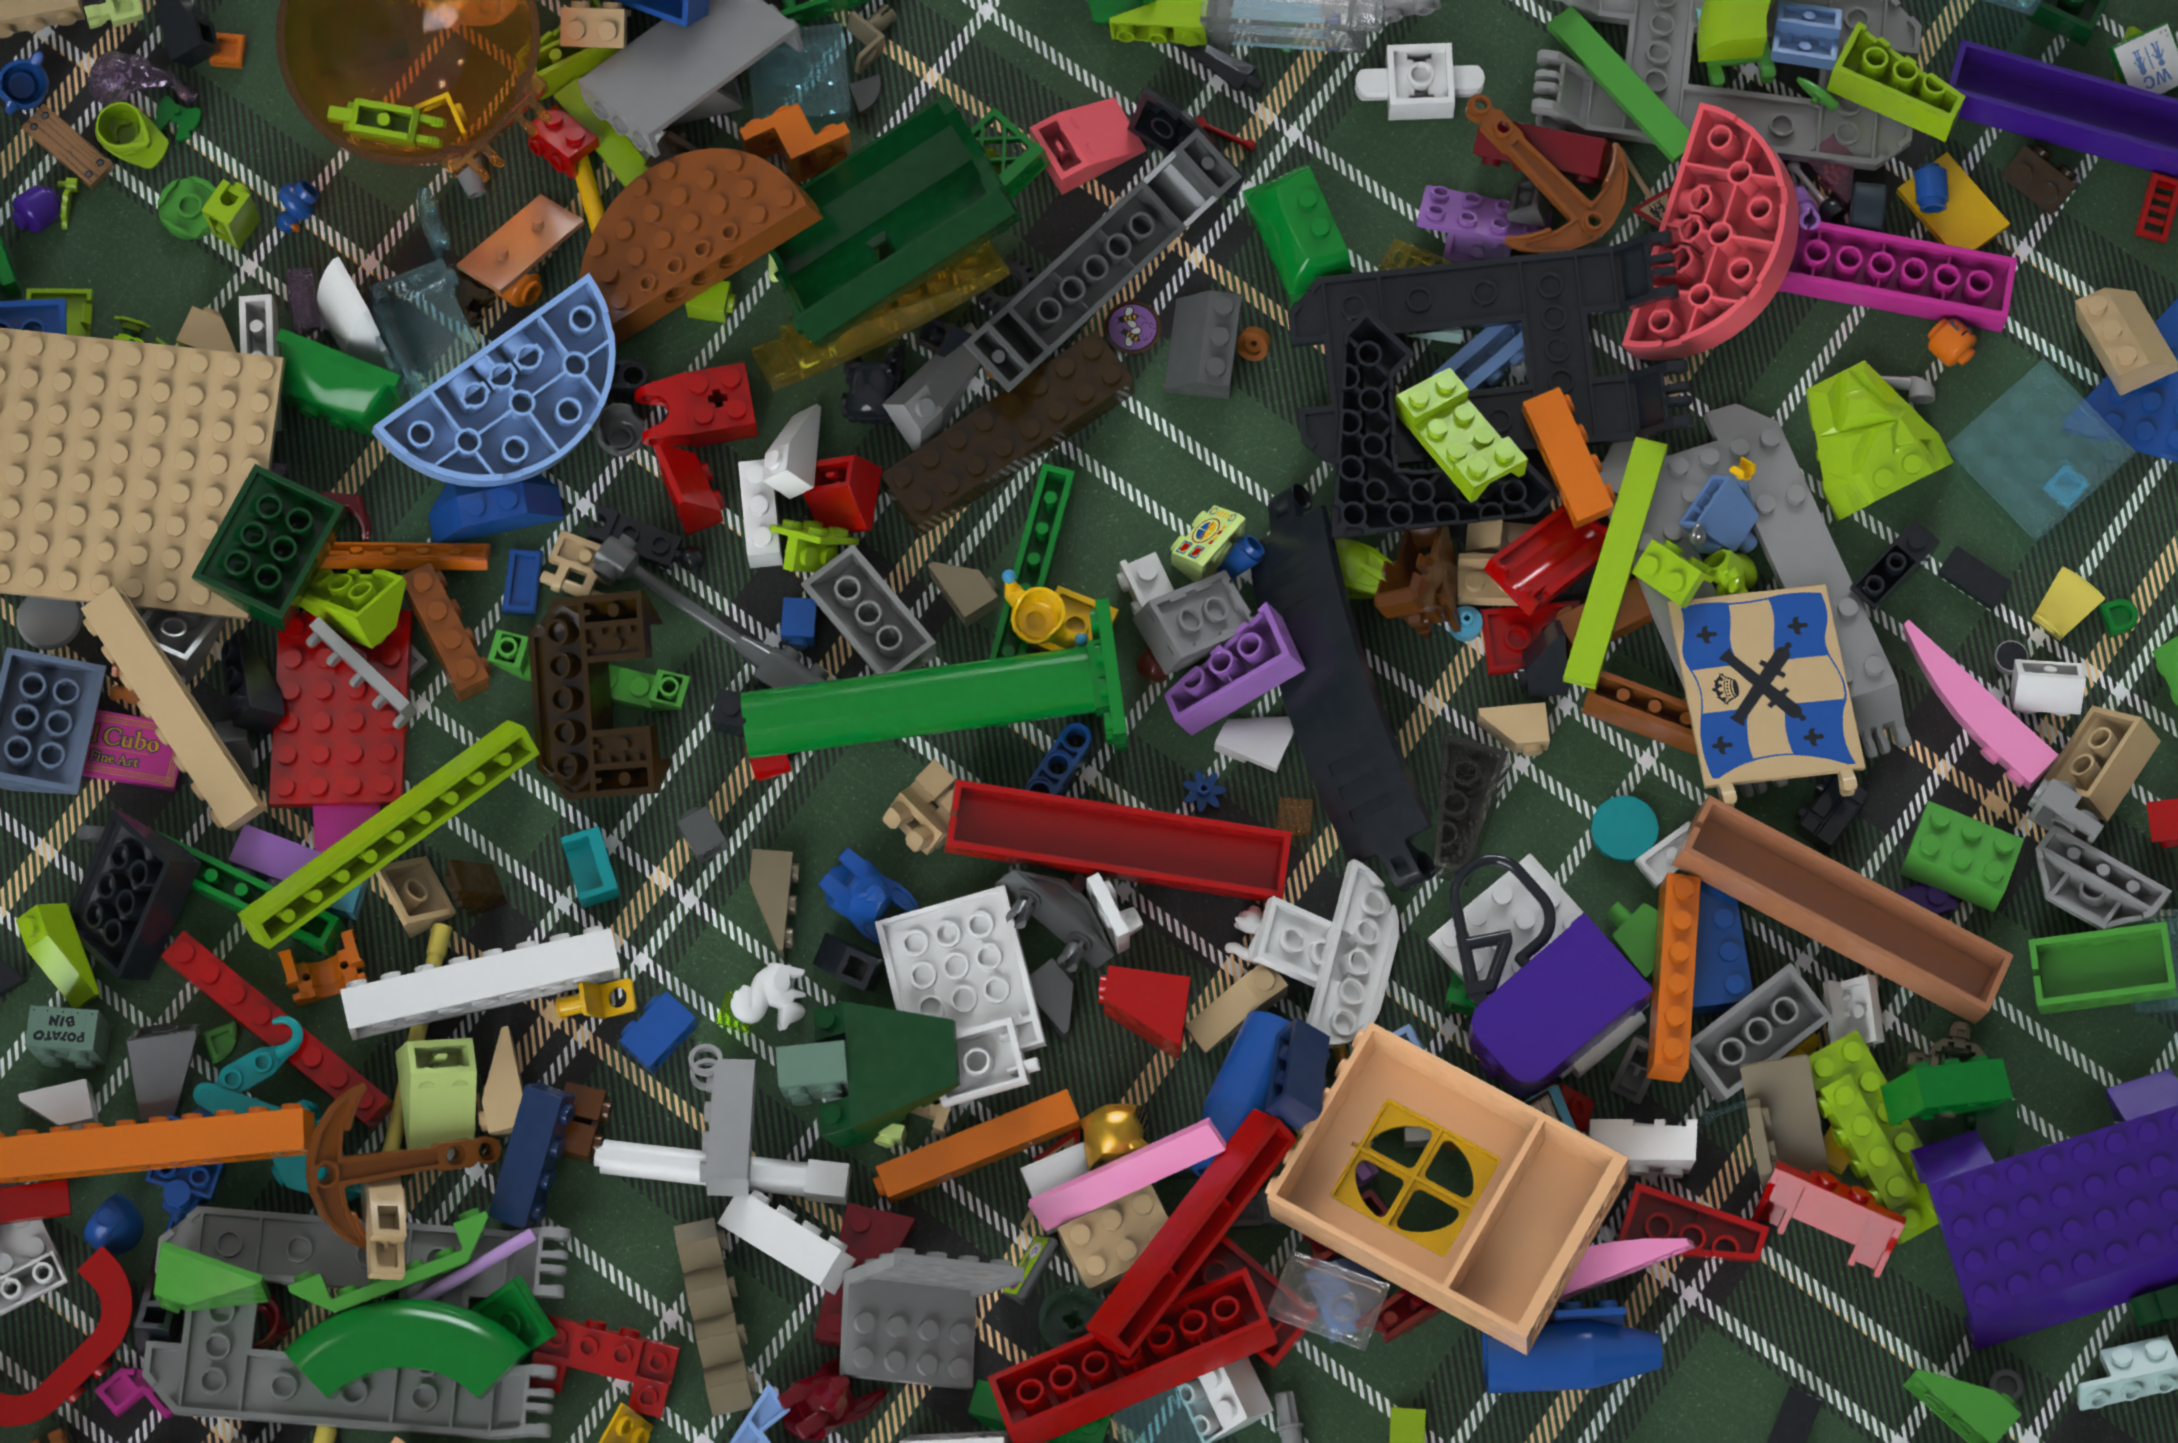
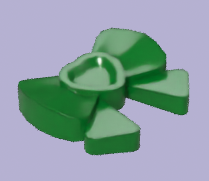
M164 96L156 109L157 118L153 119L152 122L163 133L172 120L175 125H178L176 140L182 142L190 139V133L195 132L199 128L203 113L200 108L187 109L184 106L175 104L171 97Z

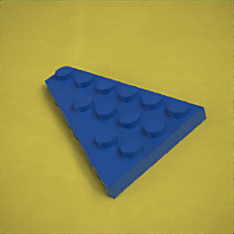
M2177 298L2155 324L2178 361ZM2178 371L2122 396L2118 394L2107 375L2065 420L2061 432L2178 462Z

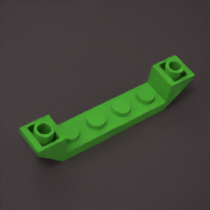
M497 629L487 661L523 680L531 682L528 637ZM609 664L611 702L652 712L682 710L691 679L690 676L661 669L657 670L655 676Z
M478 1208L459 1214L460 1221L453 1223L462 1250L456 1252L455 1246L435 1253L436 1260L423 1264L422 1259H418L405 1264L403 1280L369 1279L370 1285L357 1289L356 1284L346 1286L337 1290V1297L332 1299L324 1276L321 1273L314 1275L313 1270L293 1277L295 1283L287 1287L291 1294L335 1314L367 1304L454 1271L470 1263L490 1221L488 1213L486 1211L479 1213Z

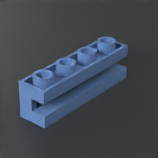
M1521 323L1486 327L1432 373V376L1450 367L1469 390L1483 389L1487 385L1493 388L1504 378V370L1511 364L1517 367L1525 360Z

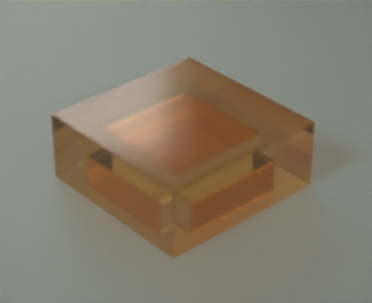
M1280 797L1277 830L1290 831L1293 835L1310 836L1313 800Z

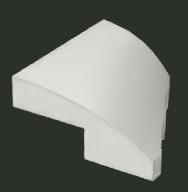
M1289 716L1227 719L1215 741L1214 751L1242 763H1246L1247 760L1277 772L1295 732Z

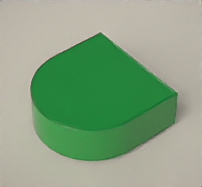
M2116 599L2100 604L2098 607L2110 638L2130 632L2138 621V610L2129 600Z

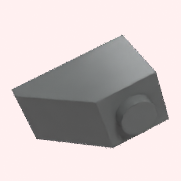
M1051 958L1030 975L1038 1012L1065 1042L1070 1037L1074 983L1072 980L1074 975L1072 972L1065 971L1066 965L1064 963L1058 965Z

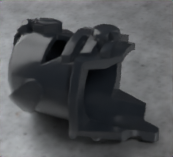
M900 338L898 347H889L885 363L863 362V359L856 352H853V356H849V360L845 361L844 373L846 374V383L849 384L848 393H843L841 397V410L844 418H847L852 423L860 422L864 424L887 425L893 421L882 404L905 383L903 381V374H906L904 361L906 360L907 339Z

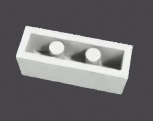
M765 459L738 462L746 550L750 568L783 565L780 534L769 531L770 524H779L776 490L762 481Z

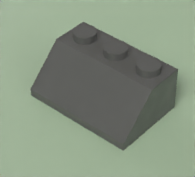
M1209 290L1176 299L1164 392L1229 400L1242 294Z

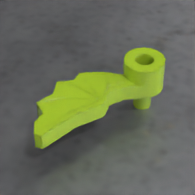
M67 177L66 181H58L57 183L58 187H65L62 195L60 216L62 230H68L71 197L73 192L79 191V178Z

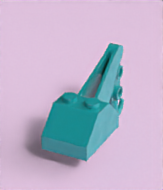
M290 1016L274 1018L272 1020L274 1025L282 1023L291 1028L292 1038L290 1041L283 1045L260 1047L225 1066L220 1071L218 1080L215 1083L203 1082L195 1087L193 1091L195 1102L213 1115L218 1110H235L236 1114L248 1113V1108L259 1106L268 1107L269 1111L281 1110V1107L242 1093L274 1076L288 1057L300 1048L303 1042V1030L300 1023ZM304 1099L297 1102L302 1104V1108L314 1113L316 1128L323 1116L318 1104ZM307 1155L272 1158L275 1165L271 1167V1170L280 1185L285 1184L287 1188L310 1194L306 1180ZM321 1167L317 1172L319 1179L323 1178L326 1174L324 1167ZM360 1184L349 1185L345 1188L347 1203L361 1196Z

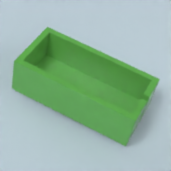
M2167 921L2028 940L2034 974L2036 1002L2040 1015L2178 997Z

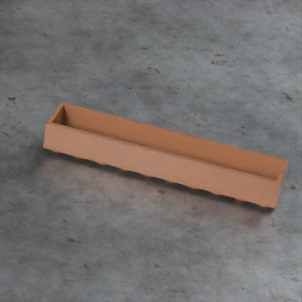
M1711 795L1698 808L1686 833L1687 836L1682 841L1673 860L1672 866L1692 876L1701 877V881L1973 1024L1979 1022L1990 1011L2013 954Z

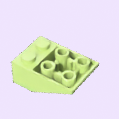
M473 1038L406 1041L395 1052L407 1149L429 1147L434 1142L461 1138L474 1140L477 1068Z

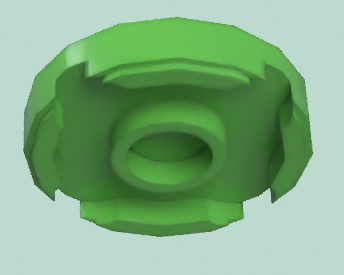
M188 176L186 179L180 180L179 178L172 181L163 189L158 199V215L163 227L171 235L183 240H197L209 235L211 231L201 209L216 190V187L208 180L197 176Z

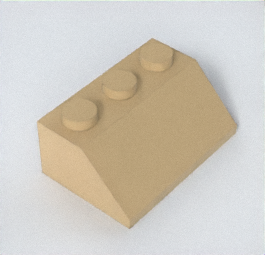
M2105 287L2075 300L2076 322L2120 396L2178 371V361L2136 291Z
M2092 705L2044 779L2050 782L2054 778L2057 781L2063 780L2070 783L2076 788V793L2082 796L2075 808L2080 811L2082 809L2087 810L2098 819L2109 821L2161 741L2142 717Z

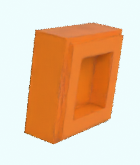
M216 32L221 52L210 57V65L243 69L247 45L246 35Z

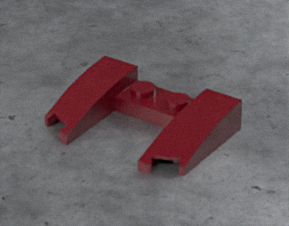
M1372 1188L1360 1195L1367 1207L1376 1216L1383 1217L1388 1213L1389 1209ZM1397 1221V1226H1398L1400 1229L1405 1230V1229L1401 1226V1224ZM1302 1234V1240L1310 1241L1313 1257L1307 1259L1310 1271L1341 1255ZM1402 1289L1354 1322V1326L1362 1332L1367 1327L1385 1336L1383 1342L1387 1344L1433 1318L1443 1310Z

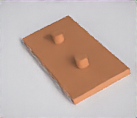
M540 194L457 263V269L502 295L585 224L584 219Z

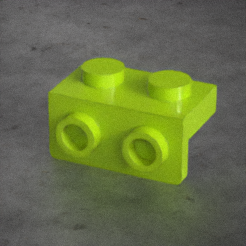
M1652 539L1631 573L1679 606L1687 608L1702 582L1705 580L1712 584L1715 577L1706 572L1709 566L1693 556L1689 560L1683 557L1681 554L1684 549L1667 539L1662 544Z

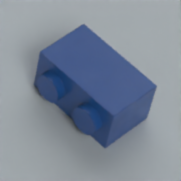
M667 991L661 997L658 995L654 996L644 1008L646 1013L637 1022L635 1020L629 1022L622 1030V1038L619 1040L622 1048L652 1075L699 1026L696 1017Z

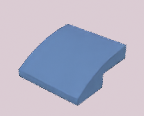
M1778 0L1770 61L1833 70L1837 61L1842 10Z

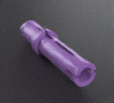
M1797 182L1793 184L1797 194L1799 223L1805 230H1807V226H1809L1810 230H1814L1820 224V215L1817 212L1819 208L1816 202L1810 198L1805 185L1800 183L1798 187Z

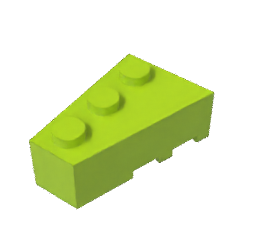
M599 0L586 1L590 2V8H602ZM559 25L553 32L550 30L546 32L520 56L526 76L541 101L554 95L577 77H584L621 49L561 47Z

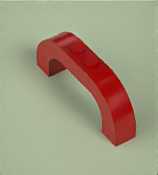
M101 1246L77 1270L99 1295L102 1312L97 1328L34 1391L20 1396L8 1395L0 1391V1426H21L34 1423L57 1411L66 1401L72 1405L85 1393L86 1389L83 1385L92 1376L98 1379L112 1366L108 1360L121 1347L130 1331L134 1317L135 1300L133 1287L125 1268L105 1246Z

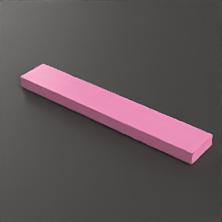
M1208 1117L1029 1199L1028 1207L1044 1230L1048 1231L1226 1150V1142Z

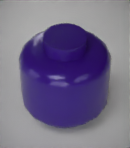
M35 185L13 199L12 207L14 213L11 214V217L19 229L24 230L26 228L28 231L36 234L59 220L61 201L51 188Z

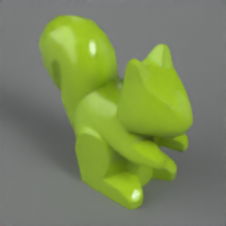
M1720 549L1712 553L1704 561L1709 566L1706 572L1715 577L1713 581L1717 584L1715 589L1716 596L1748 593L1747 589H1751L1757 583V568L1754 562L1744 553L1735 554L1731 550Z

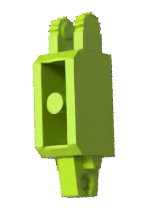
M355 98L354 102H348L347 108L329 105L327 115L329 122L343 125V132L350 133L354 138L417 149L418 145L442 148L443 140L435 136L420 135L421 126L444 129L447 123L445 119L423 115L420 110L412 107L362 98Z

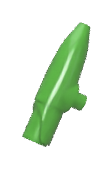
M1801 77L1796 79L1801 88L1811 96V104H1823L1833 112L1840 106V102L1817 84Z

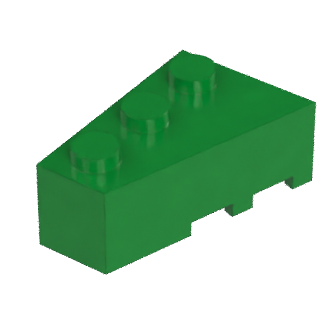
M1988 1055L1969 1058L1968 1062L1963 1063L1959 1062V1058H1951L1939 1062V1065L1930 1066L1929 1061L1915 1063L1909 1066L1910 1071L1880 1087L1890 1127L1901 1125L1903 1121L1913 1116H1921V1120L1924 1121L1933 1119V1114L1953 1112V1115L1993 1108L2013 1098L2003 1058L1989 1059Z

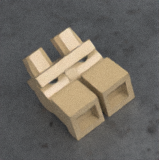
M934 758L915 778V781L897 795L885 813L883 822L890 829L899 827L907 835L905 838L906 845L913 852L922 850L926 855L931 854L935 848L939 849L945 845L956 779Z

